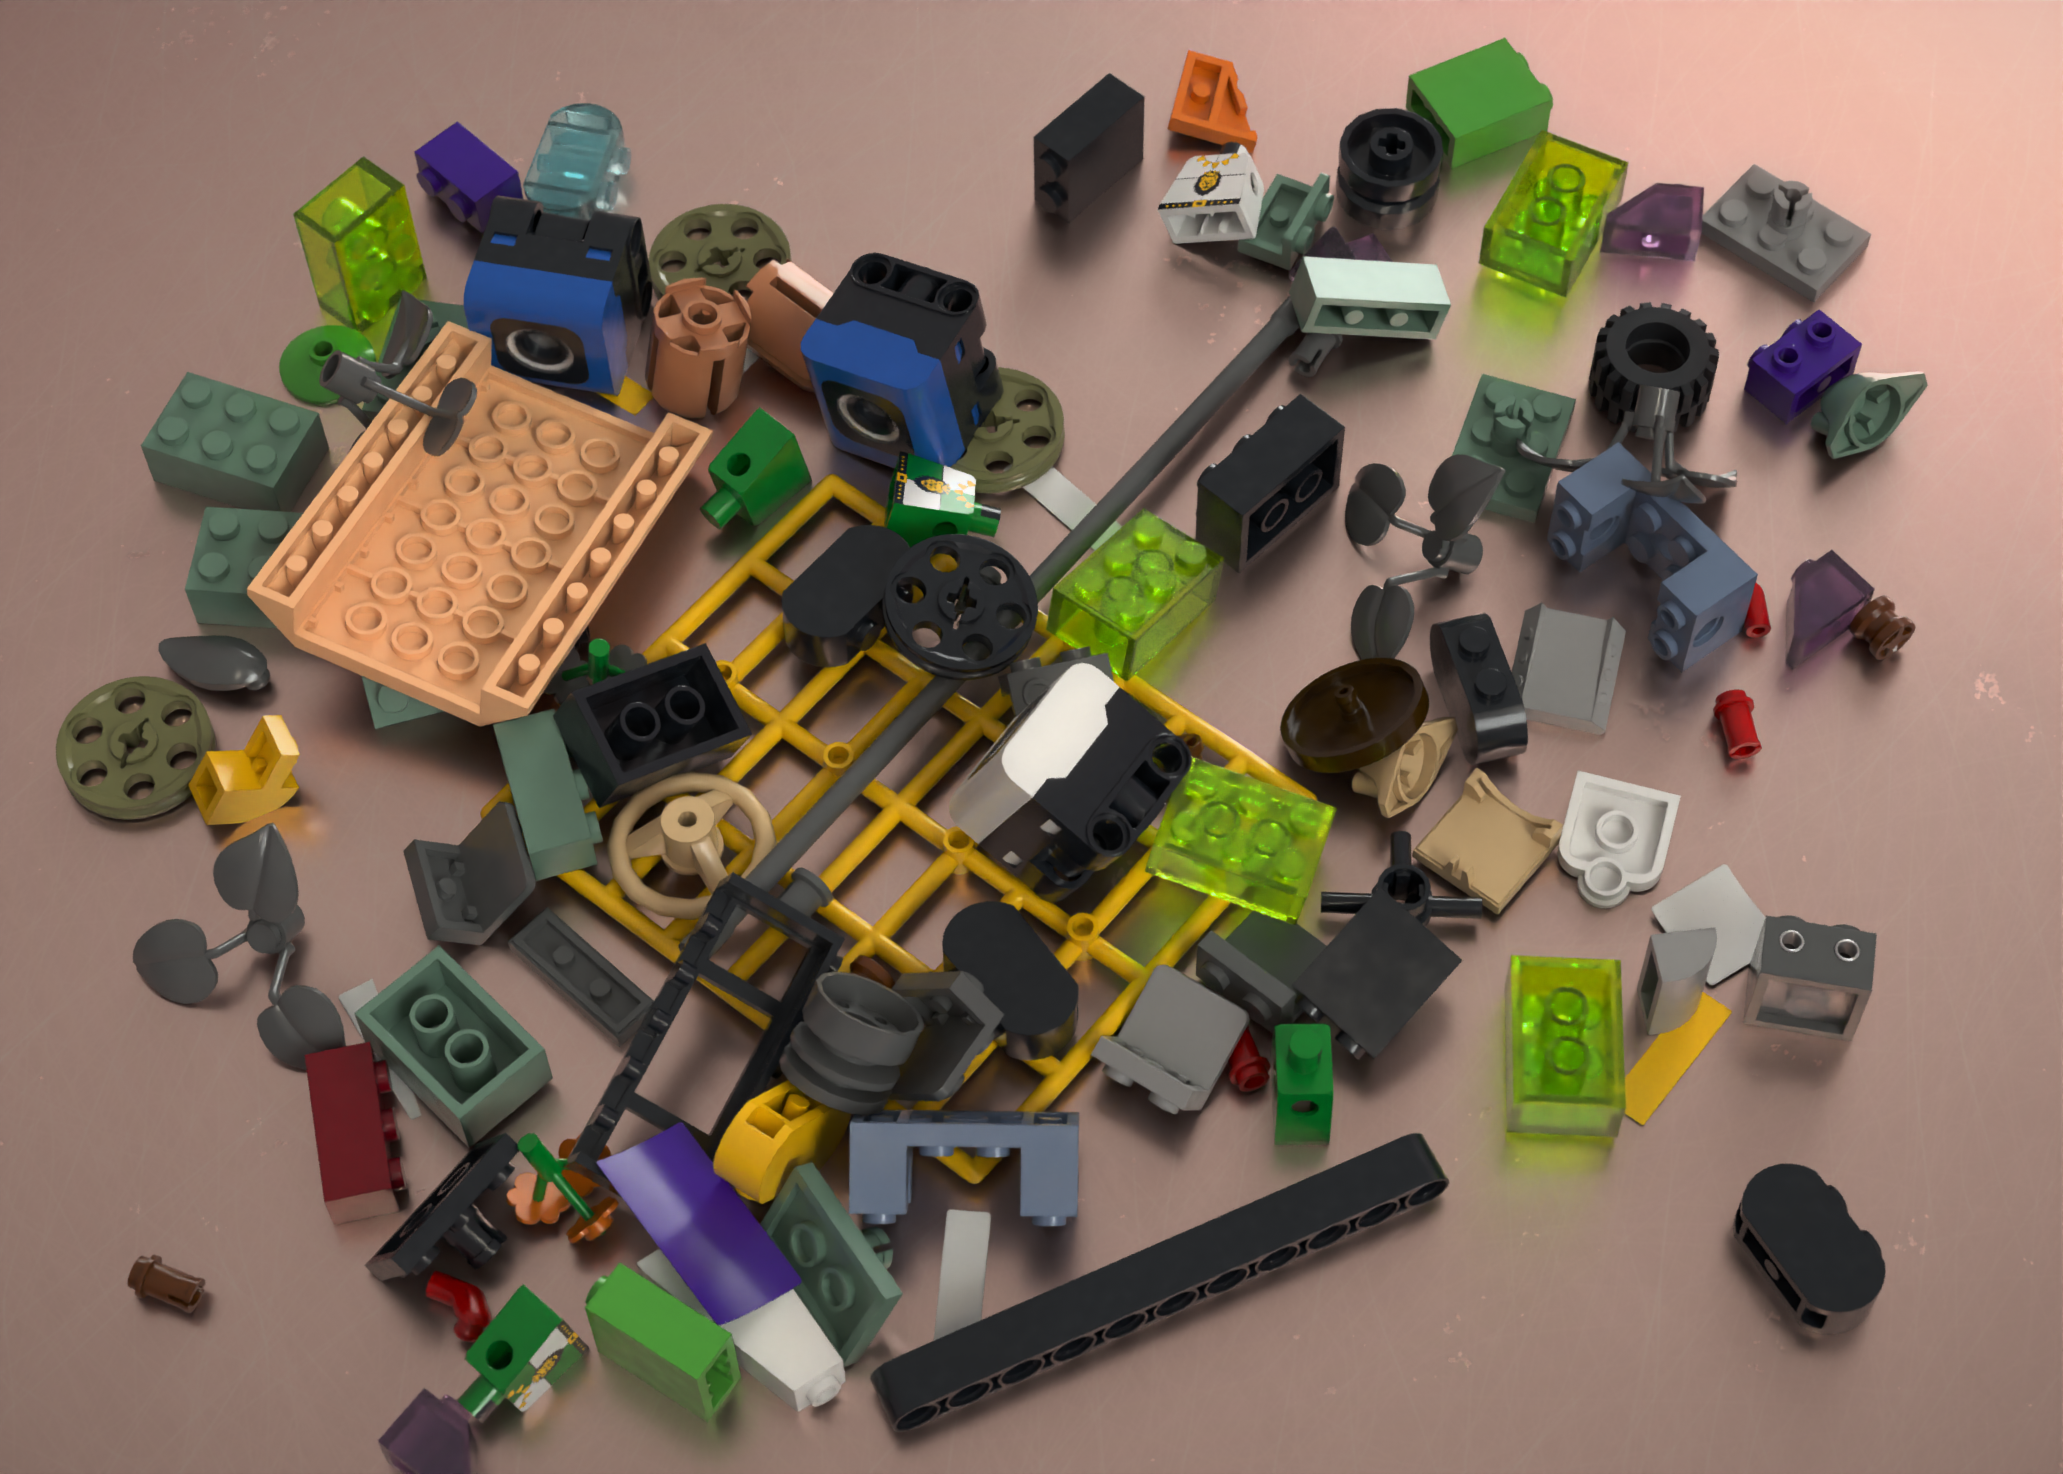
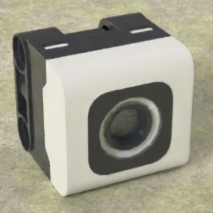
M1079 663L1065 671L1012 720L955 791L949 802V812L954 823L1033 890L1038 897L1047 902L1055 903L1063 901L1085 884L1095 871L1105 869L1130 849L1136 839L1164 808L1166 800L1188 773L1192 755L1183 739L1171 732L1101 670L1091 664ZM1152 757H1155L1161 761V763L1164 765L1165 773L1160 771V768L1153 761ZM1054 867L1067 876L1068 881L1061 879L1055 873Z

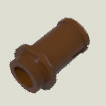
M152 1255L150 1258L140 1256L134 1263L127 1282L128 1287L135 1290L136 1297L144 1299L149 1295L179 1307L187 1313H192L198 1306L204 1293L203 1287L206 1284L205 1279L201 1277H194L162 1264V1258L158 1255Z

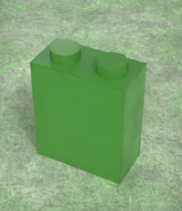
M1503 38L1409 75L1405 107L1408 111L1417 113L1432 123L1442 139L1443 159L1453 169L1547 131L1550 111L1553 108V98L1549 88L1543 83L1540 84L1530 71L1525 57L1521 53H1517L1507 39Z
M622 1263L616 1266L609 1277L606 1275L601 1276L591 1287L586 1298L585 1310L598 1352L708 1423L741 1379L732 1334Z

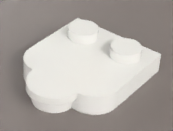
M1577 771L1557 855L1561 867L1568 874L1578 878V891L1588 904L1602 909L1613 908L1624 902L1630 891L1640 892L1648 890L1659 881L1681 798L1680 795Z

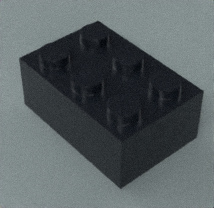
M1299 394L1287 406H1278L1259 430L1253 435L1246 434L1236 443L1231 454L1218 465L1216 463L1209 465L1200 475L1197 482L1195 540L1236 572H1242L1339 487L1345 426L1302 394Z
M706 643L573 691L553 715L599 808L630 797L673 775L694 772L731 758L752 735Z

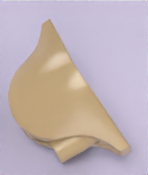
M1441 717L1424 721L1415 735L1398 750L1377 762L1358 768L1360 772L1355 774L1352 781L1353 791L1378 798L1381 814L1387 818L1415 805L1421 800L1435 780L1458 731L1455 717Z

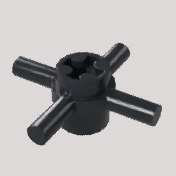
M1396 831L1390 835V867L1385 869L1379 876L1378 883L1374 886L1371 893L1321 892V913L1356 914L1381 887L1394 900L1405 901V904H1399L1425 927L1430 922L1431 917L1482 918V898L1432 896L1429 878L1422 870L1411 865V834L1406 831Z

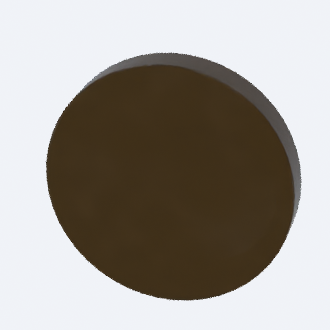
M1370 658L1354 661L1332 669L1316 678L1293 698L1282 716L1281 736L1292 759L1303 768L1323 773L1358 769L1385 758L1402 747L1415 735L1428 714L1429 695L1420 674L1413 666L1404 661L1392 658Z

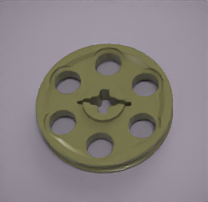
M713 204L695 208L668 223L660 231L652 244L649 254V267L654 293L658 300H660L665 295V288L668 285L689 278H706L707 286L720 288L731 295L734 289L737 291H751L746 285L760 270V268L755 266L759 260L768 257L775 258L780 261L781 265L785 264L787 259L792 261L789 242L783 230L775 221L755 209L734 204ZM742 227H752L758 231L757 234L748 239H740L733 235L737 229ZM696 228H705L711 232L709 236L701 240H692L686 236L688 232ZM670 260H680L686 264L683 269L677 272H666L661 269L662 265ZM720 262L723 266L726 267L721 268L720 265L714 263Z
M998 367L1003 384L1002 397L994 405L981 427L974 433V438L965 450L966 455L950 467L972 475L976 479L975 492L1001 493L1024 487L1036 481L1051 469L1061 454L1065 438L1064 416L1061 404L1054 392L1041 380L1032 375L1015 369ZM1025 399H1035L1042 404L1034 411H1023L1016 406ZM995 426L997 432L988 433L986 427ZM1035 435L1044 436L1050 440L1047 445L1041 448H1031L1024 444L1027 438ZM996 460H1003L1012 465L1009 470L1003 473H993L986 469L989 463Z
M149 676L116 680L89 693L67 715L59 730L56 742L57 765L73 797L81 805L99 815L125 820L155 816L184 802L192 795L188 785L206 751H216V738L213 726L205 707L197 696L176 682ZM139 696L145 699L144 705L137 712L125 714L118 711L119 705L126 698ZM176 709H187L192 712L190 719L180 726H169L165 723L166 717ZM98 726L103 729L101 736L94 742L86 744L76 741L77 734L85 727ZM140 741H144L145 748L137 747ZM128 746L136 747L132 754L128 753L126 749ZM191 751L197 754L195 762L187 768L175 769L170 766L171 759L179 752ZM100 768L107 771L106 778L96 786L88 787L80 784L82 776L91 769ZM148 781L154 784L152 793L146 798L134 800L127 796L130 787L135 783Z

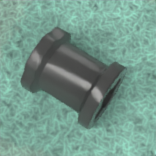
M801 867L791 874L792 882L777 897L808 917H811L820 906L826 907L833 901V895L827 885L814 873Z

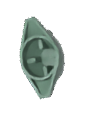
M1917 371L1904 373L1864 372L1849 375L1832 384L1821 398L1820 406L1822 412L1816 413L1811 420L1812 429L1827 436L1825 443L1829 456L1836 459L1876 447L1888 438L1928 386L1925 373Z

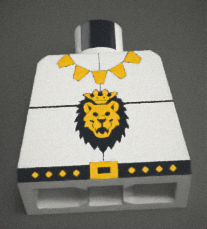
M1228 142L1222 146L1220 153L1217 155L1194 156L1188 159L1160 203L1158 212L1174 244L1255 239L1264 194L1263 182L1247 149L1239 143Z

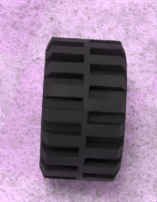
M1651 302L1640 303L1639 309L1636 310L1628 306L1621 309L1620 316L1613 314L1606 320L1605 328L1601 327L1597 335L1589 375L1590 395L1596 397L1595 405L1600 412L1608 411L1607 419L1612 423L1617 424L1620 421L1623 423L1625 411L1635 413L1640 385L1654 386L1680 392L1674 432L1677 431L1678 424L1685 428L1693 424L1695 416L1700 417L1705 411L1707 402H1709L1719 360V349L1715 348L1716 339L1713 333H1705L1707 325L1701 319L1692 320L1690 318L1691 312L1683 308L1678 312L1671 309V304L1661 303V307H1652ZM1637 365H1656L1669 372H1650ZM1632 426L1629 431L1635 433L1637 427Z

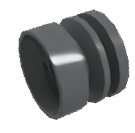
M838 971L822 973L816 980L802 1010L804 1022H800L793 1029L790 1036L791 1042L785 1047L779 1059L781 1071L795 1087L828 1107L850 1114L867 1116L881 1113L892 1095L891 1089H893L901 1076L898 1065L904 1064L910 1057L924 1028L922 1016L909 1001L874 980Z

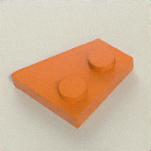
M1188 50L1167 130L1220 145L1236 142L1243 145L1249 153L1253 154L1258 136L1256 130H1250L1246 118L1248 106L1244 94L1237 87L1238 77L1233 62Z

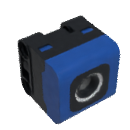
M497 195L492 202L489 220L464 291V312L469 330L492 339L491 365L534 383L618 396L652 301V279L641 218L597 210L593 213L591 219L545 213L541 202Z
M882 253L865 254L852 264L849 272L800 343L801 352L829 438L835 447L895 468L900 451L947 467L956 464L974 438L976 430L981 427L1003 394V384L996 357L992 351L982 346L981 336L986 328V318L979 291L974 284Z

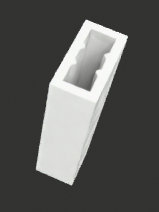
M660 1248L637 1262L639 1274L714 1322ZM793 1289L738 1319L719 1325L732 1334L738 1365L797 1412L810 1404L814 1407L825 1404L840 1391L841 1385L846 1382L842 1358Z

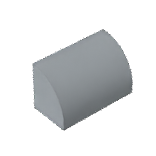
M1716 927L1650 935L1637 985V992L1648 1035L1675 1030L1684 1025L1696 1012L1716 948Z

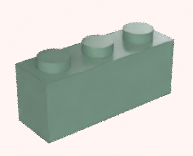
M1303 257L1289 290L1301 332L1436 340L1451 307V302L1438 266L1433 264Z
M555 709L493 724L536 881L597 865L593 844L603 842L595 811L584 812L581 801L590 799L588 786L579 769L572 770L569 758L573 756L553 718Z

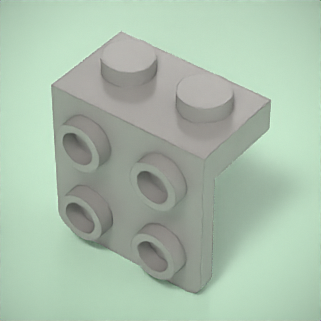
M1159 965L1152 972L1117 1037L1101 1036L1091 1055L1105 1063L1102 1072L1110 1078L1129 1087L1135 1081L1149 1089L1151 1093L1148 1099L1160 1108L1173 1114H1177L1179 1109L1201 1110L1249 1024V1014L1243 1008L1173 967Z

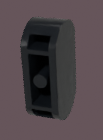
M860 525L848 528L783 591V633L790 651L808 664L819 667H837L848 664L861 650L867 651L877 641L881 630L885 627L882 615V599L889 573L898 558L910 548L908 543L899 534L885 527ZM905 584L896 589L898 597L902 601L912 603L913 585Z
M1480 613L1434 623L1430 630V652L1433 670L1450 717H1455L1458 727L1456 734L1466 760L1471 765L1525 753L1528 744V728L1524 704L1489 615Z
M986 901L970 905L958 912L948 923L943 935L944 972L965 971L982 983L985 989L983 993L1004 1014V1017L993 1031V1040L997 1042L1006 1055L1021 1060H1039L1058 1053L1071 1041L1077 1029L1079 998L1077 982L1014 906L1003 902Z
M1787 1163L1767 1167L1749 1181L1734 1218V1237L1799 1325L1809 1331L1820 1334L1844 1333L1860 1325L1869 1315L1883 1286L1886 1272L1885 1261L1882 1259V1252L1876 1239L1868 1231L1860 1230L1848 1214L1847 1204L1841 1193L1834 1186H1827L1815 1170L1798 1164Z

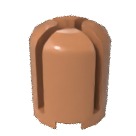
M789 259L782 265L776 260H772L761 268L746 285L753 292L747 300L752 316L747 349L802 390L815 393L801 352L800 343L834 292Z
M706 278L682 279L668 285L665 288V295L656 303L652 315L645 380L648 389L652 392L653 398L665 411L686 419L704 418L707 407L712 415H716L726 410L738 397L752 316L748 303L737 290L734 289L733 295L720 288L707 286Z

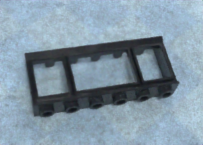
M734 872L722 879L673 965L564 1167L581 1174L621 1197L596 1162L625 1109L662 1131L678 1122L683 1123L714 1163L720 1141L738 1112L749 1100L763 1094L771 1077L778 1080L783 1074L779 1059L785 1047L791 1042L790 1036L793 1029L800 1022H804L802 1010L816 980L822 973L839 970L843 957L837 953L845 938ZM736 906L808 948L780 1001L707 959ZM698 976L771 1018L709 1135L635 1093Z

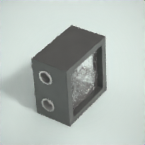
M1790 915L1780 917L1766 916L1749 965L1743 1024L1852 1042L1872 992L1877 933L1860 931L1858 928L1846 924L1828 926L1809 923L1799 917Z

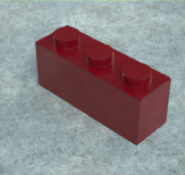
M370 1042L306 1054L305 1063L324 1203L333 1224L338 1225L400 1212L397 1191L407 1189L402 1159L400 1156L393 1158L390 1142L399 1140V1129L394 1108L385 1109L383 1093L392 1092V1082L387 1060L377 1061Z

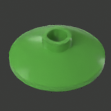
M327 325L305 331L294 338L282 353L279 363L282 383L291 395L306 403L316 405L336 404L340 395L322 387L319 383L320 374L326 360L334 351L340 350L356 359L358 356H361L368 361L376 362L375 352L371 343L360 332L345 326Z

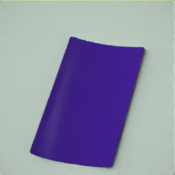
M678 1122L634 1147L596 1162L717 1325H723L738 1319L777 1299L802 1283L800 1276L730 1184L715 1174L713 1162L683 1123Z

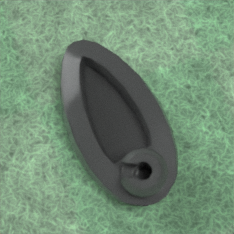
M189 636L168 638L159 643L158 651L168 666L180 677L197 687L215 691L236 690L247 687L250 690H259L265 687L270 680V672L267 669L265 656L254 645L243 639L230 636Z

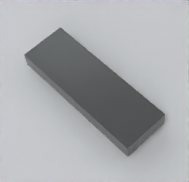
M548 907L508 940L510 950L619 1047L638 1031L654 1000Z

